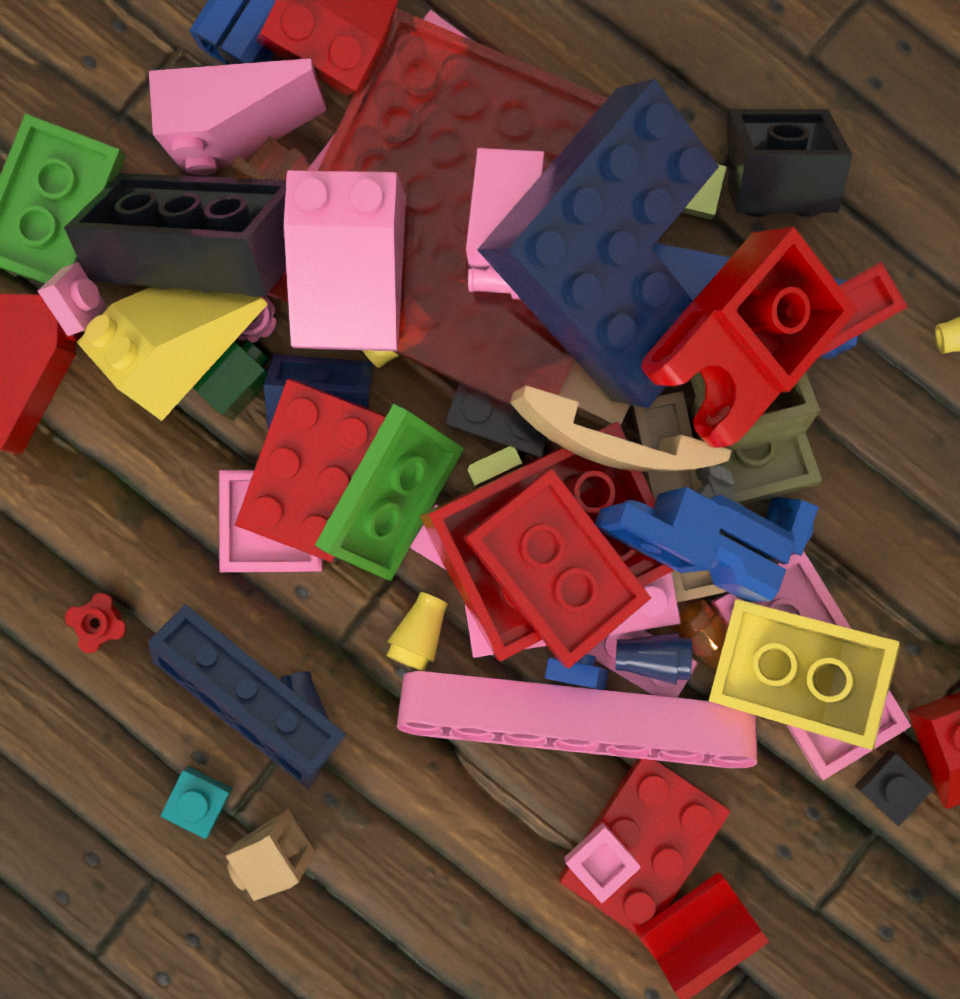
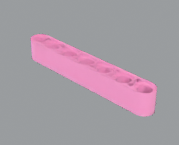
M426 671L408 672L403 676L397 728L413 735L723 768H748L757 764L756 715L710 701Z

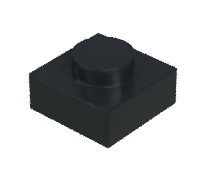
M888 750L855 785L871 803L897 826H900L934 790L897 753Z

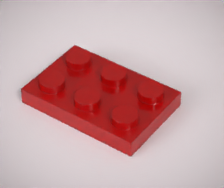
M287 379L234 526L332 563L336 557L321 550L315 544L387 415L295 379Z
M552 468L545 470L463 537L562 666L568 669L651 599L644 587Z
M636 759L584 839L604 822L639 861L641 868L603 903L594 896L567 864L558 876L559 882L637 935L636 931L638 928L669 907L731 811L727 806L662 762Z

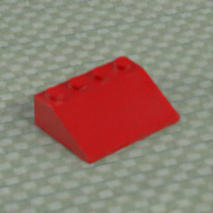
M618 421L595 429V431L627 440ZM560 446L419 515L444 567L499 662L542 639L463 537L545 470L551 468L594 524L601 508L621 504L626 500L638 501L653 509L656 501L642 472L602 465L585 459ZM602 533L643 587L674 571L670 567Z

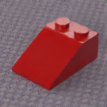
M275 0L256 38V42L285 60L311 58L318 79L343 95L348 96L356 92L383 38L398 0Z

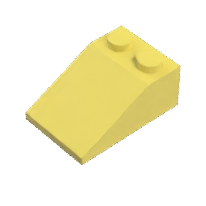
M151 286L112 303L102 315L95 317L88 324L84 335L77 343L118 390L162 421L268 303L261 296L251 297L245 294L227 292L204 293L199 290L179 288L159 289Z
M735 599L709 701L873 750L875 749L900 649V642Z

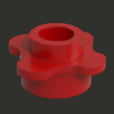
M106 593L95 594L90 603L82 607L73 606L67 610L65 615L66 624L73 627L79 637V649L85 653L98 651L100 644L111 639H121L126 632V624L122 620L119 610L113 605V598ZM94 618L100 621L98 628L92 626Z

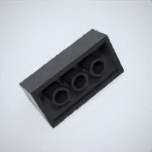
M120 173L64 229L84 272L91 281L107 282L115 285L155 286L159 289H191L204 293L227 292L245 294L251 297L266 296L286 271L284 237L286 180Z

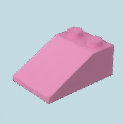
M311 58L149 71L153 135L182 171L186 170L187 173L192 175L214 174L217 168L232 167L327 111L326 100Z
M287 170L284 237L290 336L293 348L398 351L406 193L397 172Z

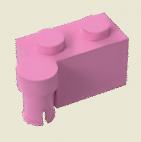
M477 149L466 244L468 263L472 267L468 272L469 292L511 293L512 299L521 300L477 249L545 172L544 151Z

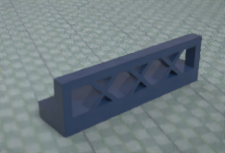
M186 604L148 641L154 664L307 790L319 778L321 767L345 740L346 734Z

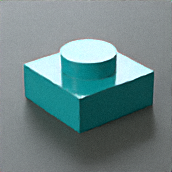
M187 766L183 769L160 817L207 839L212 833L233 788Z

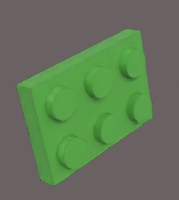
M25 114L0 175V268L44 285L61 268L79 262L64 227L119 175L126 157L125 154L118 148Z
M393 404L331 517L328 519L315 546L334 557L391 581L423 524L419 515L431 510L464 448L411 412Z

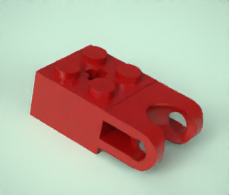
M795 227L752 232L648 352L642 361V370L654 385L663 386L685 384L700 371L706 384L705 399L693 419L694 429L709 447L731 446L750 430L781 392H789L856 313L857 309Z

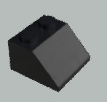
M729 109L727 118L728 190L736 213H744L754 217H762L770 213H795L804 217H813L820 213H839L852 153L828 109Z

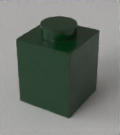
M247 338L241 345L234 341L192 388L222 416L234 421L264 389V382L268 371L263 366L270 359Z

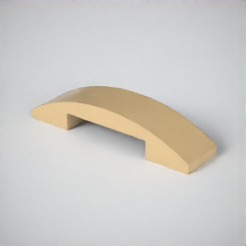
M527 385L514 391L510 401L525 420L551 441L585 459L618 469L650 473L676 472L727 462L731 454L729 449L723 447L712 448L704 441L682 434L661 439L659 450L573 424L579 404L578 401Z

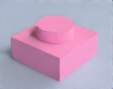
M79 262L61 268L38 290V293L67 336L84 331L88 324L106 308L98 288L88 278Z
M604 822L564 857L568 867L601 903L609 898L641 868L639 861Z

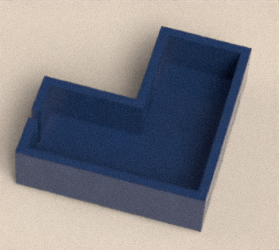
M655 78L616 88L477 249L612 402L649 408L666 386L654 385L643 372L642 361L693 301L652 250V247L719 168L718 164Z

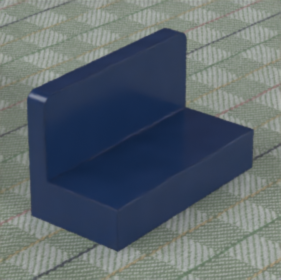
M273 354L264 382L268 431L284 386L289 378L369 408L374 381V364L370 361Z

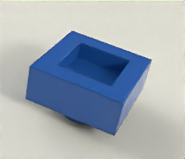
M772 498L765 519L794 534L795 544L791 554L802 556L805 545L813 533V522L818 506L799 499Z
M587 654L569 669L562 666L558 659L548 658L545 679L606 690L609 670L595 666L596 656Z

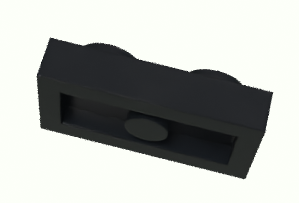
M461 376L445 421V426L505 447H515L516 451L536 458L542 455L547 437L525 420L510 403L512 393Z

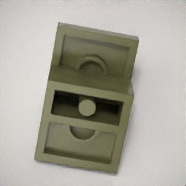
M699 371L690 379L696 397L688 417L694 439L703 441L693 426V419L705 399L706 384ZM807 372L789 392H781L738 442L731 446L723 447L731 450L729 461L717 465H721L731 471L735 484L731 485L730 488L736 502L747 505L817 487L822 482V477L806 435V431L820 412Z

